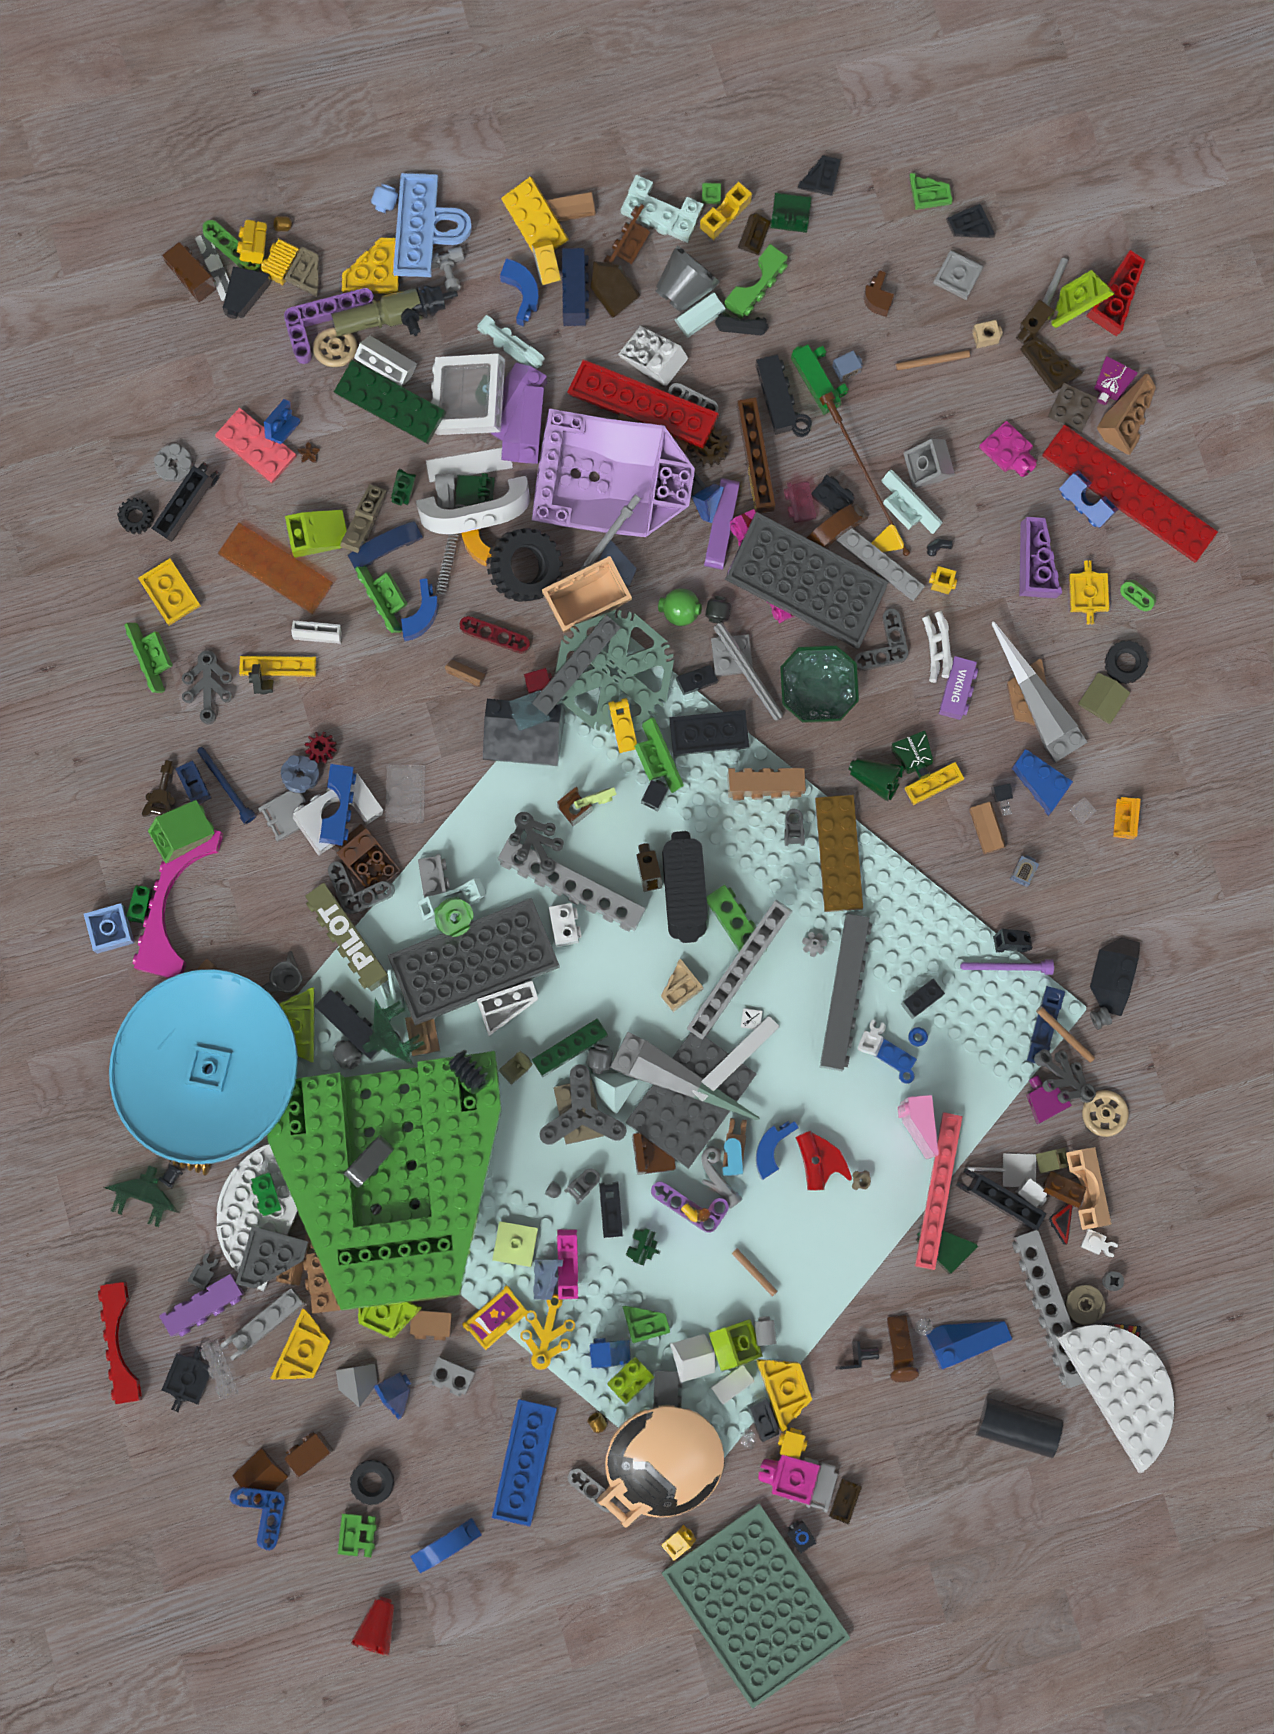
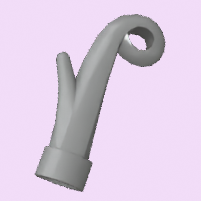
M714 1146L707 1147L701 1157L703 1167L711 1181L703 1179L702 1183L719 1193L727 1201L731 1209L742 1201V1198L711 1165L720 1160V1150ZM711 1152L715 1153L716 1157L714 1159H708V1155Z

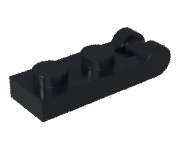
M613 1182V1184L607 1185L599 1183L603 1238L623 1237L619 1183ZM606 1192H613L614 1198H606Z

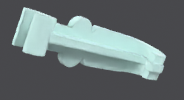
M488 315L477 325V329L482 334H488L494 338L493 343L495 347H503L504 351L520 364L532 366L535 369L543 365L544 356L518 337L511 336L509 328L501 330Z

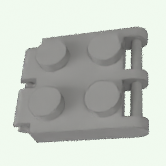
M288 791L258 808L268 821V827L272 828L277 842L300 830L293 820V813H295L294 810L297 807L306 803L302 793ZM266 810L269 811V813H270L271 817L273 818V820L270 819V817H269V815L267 814ZM274 824H276V826L278 827V829H279V831H280V833H281L280 835H279L277 829L275 828Z
M804 1458V1461L818 1465L817 1460ZM824 1462L821 1463L812 1500L825 1505L811 1502V1505L805 1504L806 1507L810 1508L812 1506L822 1509L825 1513L828 1512L838 1475L834 1473L836 1466Z

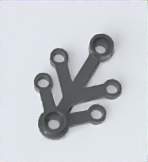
M211 651L201 652L198 656V664L189 673L187 672L182 675L184 684L191 685L194 682V678L203 670V678L190 691H185L182 694V699L185 703L190 704L194 701V697L203 689V710L200 712V719L207 725L214 723L216 720V714L211 709V688L220 695L223 702L228 703L232 700L230 691L224 690L211 677L212 669L220 676L222 683L229 684L232 681L231 674L216 664V655ZM210 657V661L205 663L204 658ZM224 675H229L227 681L223 680ZM186 676H191L189 682L185 681ZM228 693L230 695L228 699H223L224 694ZM190 694L191 699L185 700V696ZM208 712L211 715L209 718L206 719L204 718V714Z
M527 812L518 813L514 820L517 827L515 832L509 836V844L518 846L523 831L526 832L527 838L522 848L517 851V859L519 861H526L529 850L533 846L541 861L539 871L546 876L552 875L556 866L555 862L548 858L541 844L552 847L555 851H560L563 848L564 842L561 838L550 839L537 834L533 828L544 832L547 836H552L555 833V825L553 823L542 824L534 821L533 816Z
M1043 1049L1036 1053L1034 1057L1035 1063L1038 1066L1047 1067L1061 1078L1058 1080H1046L1043 1083L1045 1091L1051 1092L1056 1088L1071 1086L1076 1091L1068 1092L1064 1090L1058 1093V1100L1063 1104L1071 1099L1080 1098L1085 1103H1089L1094 1099L1096 1095L1095 1088L1091 1084H1086L1082 1065L1077 1061L1069 1065L1068 1055L1064 1050L1055 1053V1060L1061 1063L1063 1070L1052 1062V1055L1048 1050ZM1073 1074L1076 1075L1078 1082L1074 1079Z

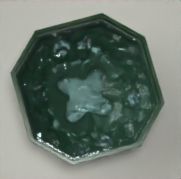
M837 645L798 647L780 666L782 705L802 723L841 721L859 702L857 663Z

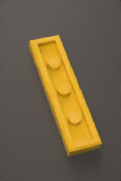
M240 656V676H249V672H252V665L260 664L262 676L316 677V657Z

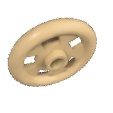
M334 327L321 331L313 343V352L317 360L329 367H341L351 362L358 349L356 338L352 333L342 335L345 339L341 341L337 338ZM329 336L331 339L325 343L323 340ZM345 346H350L349 352H344ZM326 348L328 354L323 355L321 350ZM341 355V359L333 360L332 358L333 356Z
M1097 1091L1094 1099L1083 1105V1121L1087 1128L1096 1135L1103 1137L1116 1135L1123 1130L1128 1121L1129 1112L1127 1104L1120 1095L1113 1091ZM1102 1099L1104 1104L1096 1107L1094 1102ZM1111 1100L1118 1104L1115 1109L1109 1104ZM1103 1110L1109 1111L1108 1117L1103 1116ZM1095 1111L1097 1120L1092 1121L1090 1112ZM1115 1113L1121 1115L1118 1123L1113 1121ZM1101 1122L1109 1123V1129L1100 1128Z

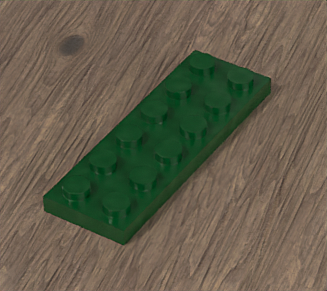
M353 360L349 363L333 391L343 399L426 444H429L446 414L444 409Z

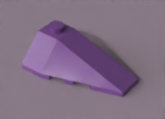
M515 363L507 375L503 386L501 432H491L492 435L503 441L524 387H545L547 384L546 375L532 366Z

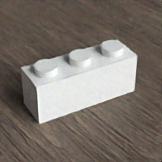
M368 336L360 342L354 359L401 387L412 378L417 365L414 361L372 336Z

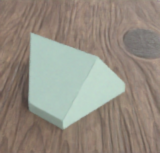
M590 1073L602 1105L617 1114L638 1081L622 1073Z

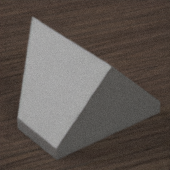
M375 1364L336 1370L339 1391L358 1407L362 1405L374 1389V1386L378 1384Z

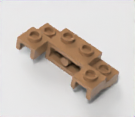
M306 1234L305 1240L309 1241L303 1266L304 1271H308V1278H305V1287L311 1294L312 1314L339 1311L340 1307L309 1235Z

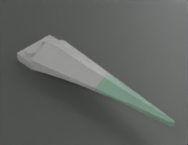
M627 1032L610 1068L628 1077L700 1100L692 1092V1090L708 1095L704 1102L755 1120L760 1119L717 1088L714 1091L701 1082L703 1080L701 1077L648 1041Z

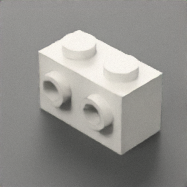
M572 903L549 907L556 947L579 943L578 938H582L580 926L576 927L575 919H578L577 908H572Z

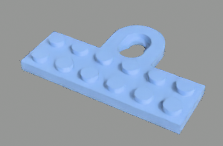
M401 173L393 267L394 276L431 277L433 244H460L467 240L471 234V220L466 212L457 208L436 207L438 175ZM440 220H451L458 223L456 229H450L447 232H439L436 230L435 225Z

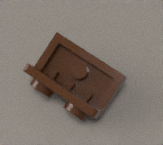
M1052 1171L1043 1184L1044 1193L1077 1208L1081 1206L1087 1188Z

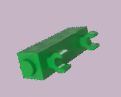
M808 344L804 347L800 345L793 350L791 360L822 414L825 415L830 411L827 405L822 406L819 398L829 392H833L836 398L833 402L836 408H839L841 404L839 397L848 394L847 391L849 389L846 384H842L834 389L819 364L818 359L826 356L824 346L812 352Z

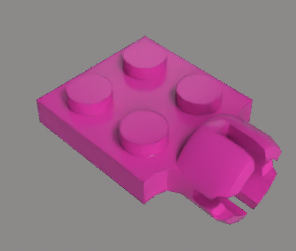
M1007 421L979 445V448L1004 472L1012 469L1021 477H1025L1028 475L1027 470L1032 472L1037 465V460L1029 453L1033 449V445Z
M782 1455L779 1461L763 1460L760 1467L768 1469L770 1472L759 1471L758 1479L772 1486L771 1494L811 1505L821 1468L820 1465Z

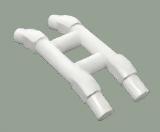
M942 611L934 613L941 631L939 634L936 633V628L932 624L929 615L922 618L930 647L931 674L929 681L933 683L937 682L940 672L939 660L943 659V678H949L953 665L948 633L949 625ZM942 641L943 651L938 653L937 642Z

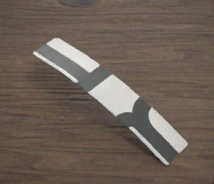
M200 235L195 238L210 274L216 281L214 284L223 301L225 300L229 284L228 276L215 246L204 235Z

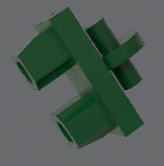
M400 468L398 469L391 495L392 503L400 506L403 504L409 505L417 475L406 473Z
M646 1228L644 1230L635 1229L632 1239L640 1242L638 1248L629 1246L626 1256L632 1259V1262L644 1266L646 1259L652 1260L654 1253L660 1255L661 1251L656 1249L658 1241L654 1240L656 1232Z

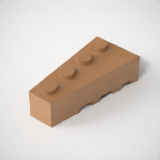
M728 768V798L740 801L744 800V797H752L753 800L763 799V796H771L772 799L782 798V795H790L791 798L801 797V794H805L806 791L804 768H780L778 772H774V769L763 768L758 770V772H755L752 768H744L739 772H735V768Z

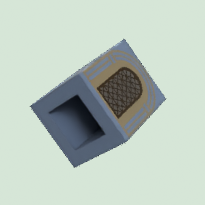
M851 351L834 359L832 367L840 382L859 374L863 362L859 355Z
M1021 856L1010 880L1028 887L1039 864L1030 856Z

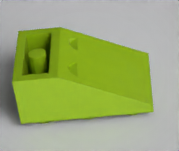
M343 510L302 512L285 516L294 558L342 548L341 541L347 531Z

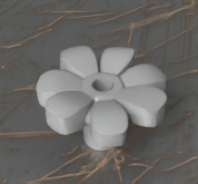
M813 932L808 933L809 938L805 937L802 940V943L806 945L803 947L804 952L810 951L811 957H815L817 952L820 955L823 954L824 949L822 947L827 945L826 940H821L823 935L818 933L815 936Z

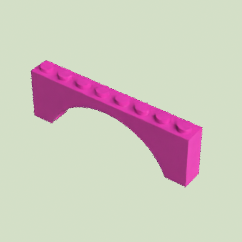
M214 830V835L209 841L167 864L164 861L161 862L159 872H161L160 879H157L154 885L156 893L149 902V909H151L149 917L146 916L143 923L145 931L138 940L140 948L138 954L135 953L132 964L136 970L165 978H172L184 973L187 963L176 953L166 931L165 909L167 899L175 881L186 868L203 857L219 853L224 835L221 831Z

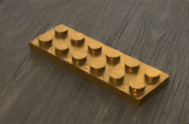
M854 795L815 798L824 912L862 910L863 899Z

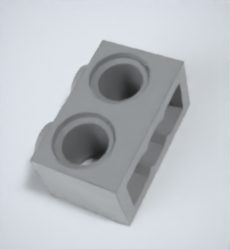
M438 1357L429 1380H432V1385L442 1389L443 1386L450 1388V1393L460 1397L461 1394L466 1395L475 1372L442 1357ZM445 1368L447 1370L448 1376L446 1379L438 1378V1369ZM457 1376L465 1378L466 1384L464 1387H458L455 1384Z

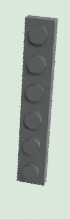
M604 615L531 703L547 716L621 627L610 617Z

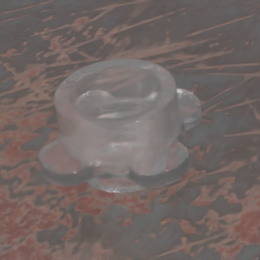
M923 1318L916 1323L913 1329L920 1336H925L933 1330V1321H930L929 1318Z
M750 1428L741 1432L740 1437L743 1447L754 1448L756 1443L755 1433Z

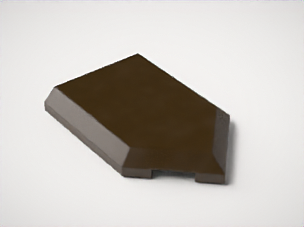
M593 262V276L590 288L611 318H613L638 299L640 293L620 265Z

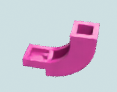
M577 1229L557 1230L558 1260H563L562 1266H558V1299H578Z

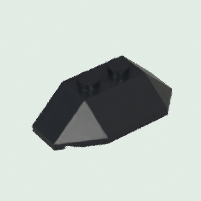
M1121 937L1098 951L1090 989L1100 1008L1105 1006L1110 1014L1122 1016L1130 996L1139 960L1140 942Z

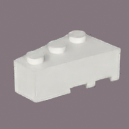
M532 980L477 999L489 1036L538 1000Z

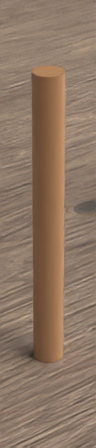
M966 350L896 363V370L969 358L970 352Z
M1042 1006L1036 1010L1088 1062H1092L1095 1059Z

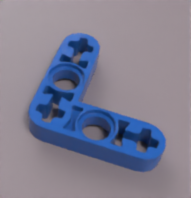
M245 1487L234 1488L230 1493V1501L240 1507L262 1509L257 1544L265 1550L274 1549L278 1541L285 1503L284 1495L272 1490ZM260 1493L261 1500L258 1504H255L254 1496ZM242 1494L247 1496V1499H237V1496ZM277 1498V1502L272 1503V1499ZM273 1515L275 1521L271 1526H268L267 1519ZM270 1538L269 1542L264 1543L265 1539Z

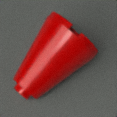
M381 1596L379 1600L375 1599L352 1638L351 1645L356 1647L362 1646L364 1650L389 1656L394 1605L391 1604V1599Z

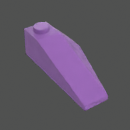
M524 387L502 441L501 460L539 463L544 387Z

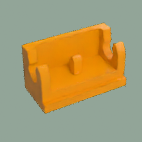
M1127 797L1116 799L1113 837L1135 839L1137 837L1141 799Z

